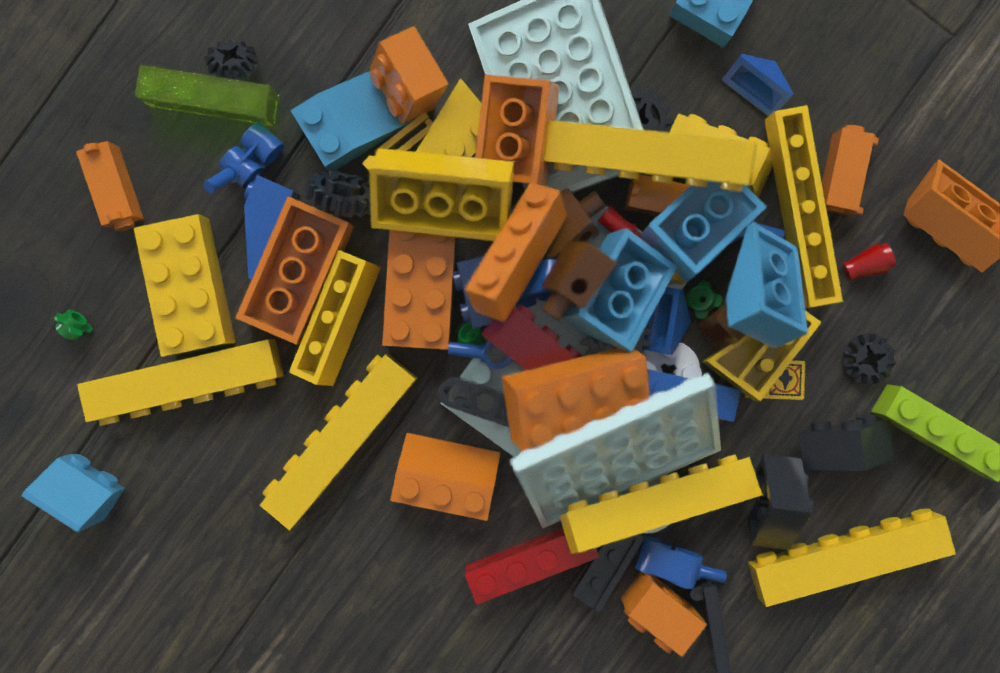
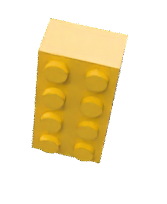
M378 148L369 167L371 228L495 241L511 215L514 162Z
M196 214L135 227L134 233L161 357L177 356L236 343L210 219Z

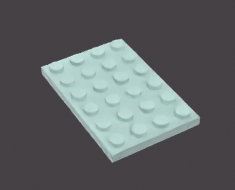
M520 0L468 24L485 75L550 80L560 86L555 121L644 130L600 0ZM550 163L548 182L545 187L560 191L569 188L574 193L619 175V171L606 169L605 176L585 173L586 167L573 166V172L554 170V163ZM522 183L524 190H526L529 184Z
M709 374L699 378H690L679 387L667 392H658L647 401L635 406H626L608 418L592 421L576 432L557 436L550 443L537 449L525 450L518 457L511 459L515 472L542 528L561 521L559 515L569 512L567 508L569 504L586 500L588 506L599 503V495L616 490L618 495L629 491V486L645 481L650 482L721 451L715 384Z

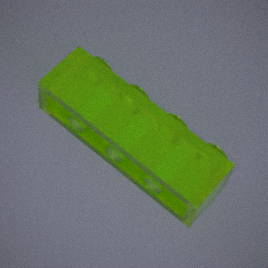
M146 65L139 66L135 98L151 107L252 123L261 122L264 125L274 126L279 94L270 85Z

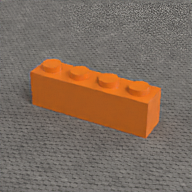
M530 182L465 288L475 312L506 322L567 218L560 190Z

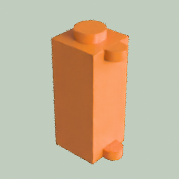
M845 125V127L832 134L822 179L826 211L845 215H863L864 208L859 207L872 146H878L879 138L875 137V134L864 132L865 128L862 126Z
M109 141L84 145V149L78 150L76 153L101 226L115 229L116 232L133 228L135 226L134 222L142 220L144 217L120 147Z
M639 175V179L630 180L624 210L658 217L690 186L673 181L672 184L654 182L652 177Z

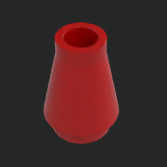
M876 243L851 260L843 263L844 271L850 281L856 278L889 273L891 268L896 267L894 254L887 243L881 245Z

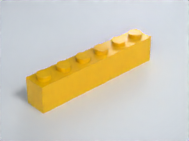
M808 105L774 111L764 121L769 148H771L772 165L786 241L798 247L805 308L843 302Z
M549 120L544 161L554 163V170L573 172V166L586 167L585 173L605 176L606 169L619 171L618 177L639 179V173L651 174L652 181L672 184L673 177L687 179L686 185L707 188V182L711 181L721 183L722 190L742 192L743 185L751 186L757 143L753 141Z
M268 339L77 384L85 421L98 420L99 426L119 422L118 415L130 413L132 419L151 414L150 408L161 405L162 411L182 407L181 400L193 398V402L196 404L213 400L212 393L224 391L225 397L245 392L244 386L256 383L257 389L276 385L275 378L283 377L284 373L276 339Z
M385 354L382 358L377 355L365 369L369 372L362 383L356 380L345 393L348 397L347 401L342 407L336 404L324 418L328 422L321 432L315 429L303 443L307 449L300 457L296 454L293 455L283 467V470L287 473L280 481L274 479L262 492L266 498L259 506L288 530H291L418 379L390 354Z
M736 454L717 460L719 466L709 469L707 463L689 468L690 475L679 478L678 473L675 472L659 477V485L649 487L648 482L645 481L629 486L630 493L618 496L616 490L599 495V503L588 506L586 500L567 505L569 512L559 516L571 554L586 551L761 496L762 492L750 457L738 460Z
M919 509L911 512V517L903 519L899 517L886 518L880 521L881 525L875 527L858 526L851 528L849 534L839 537L835 534L825 535L818 538V542L814 544L797 543L793 544L790 550L775 554V552L758 554L756 560L748 562L757 597L768 607L955 555L946 517L931 511V509Z

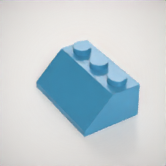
M626 228L608 234L599 249L617 262L608 277L586 307L581 309L569 306L561 318L589 337L627 352H632L678 266Z

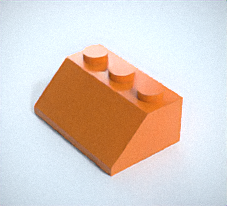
M485 75L475 158L514 162L513 182L527 184L531 182L547 186L550 162L544 161L549 120L555 121L560 86L550 80Z
M938 159L909 197L904 216L912 226L921 228L930 234L938 245L947 247L956 253L964 264L973 266L983 273L1000 259V203Z
M407 433L397 466L390 501L487 521L501 452Z

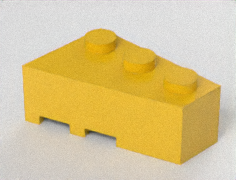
M461 78L416 152L475 157L482 103Z
M678 114L669 133L753 141L757 143L751 186L747 187L759 198L773 169L771 148L767 147L768 144L755 137H749L748 140L739 137L736 131L720 125L718 128L706 124L707 121L697 115L689 114L686 117Z
M805 310L808 334L777 348H773L745 335L739 342L724 346L702 362L735 388L741 390L751 400L761 401L821 322Z

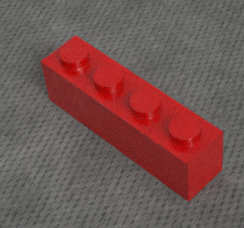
M560 528L467 564L465 576L477 605L599 558L596 547L571 554L564 529Z

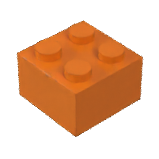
M415 26L379 42L369 73L374 86L377 89L381 88L387 98L386 103L390 113L394 117H398L402 125L416 119L424 112L428 113L434 110L449 83Z
M643 572L639 573L621 597L625 607L624 612L629 616L628 622L642 633L647 629L656 637L654 639L655 643L669 654L674 650L680 656H683L707 625L693 605L655 576Z

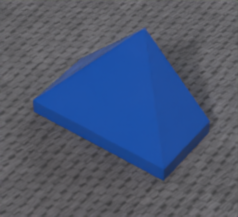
M741 54L722 78L724 83L767 116L771 115L774 111H779L793 95V91L776 61Z
M666 287L645 328H651L652 330L651 333L644 335V339L650 341L651 346H643V350L673 355L691 323L682 289Z

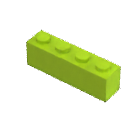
M886 385L871 410L872 413L884 420H890L892 425L978 476L997 482L1000 481V444L906 388Z

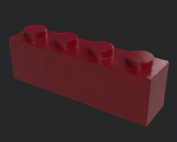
M522 304L517 309L513 308L506 322L493 319L482 333L485 338L525 370L583 357L570 344L565 348L557 342L560 336L546 324L542 328L538 327L534 323L537 316Z

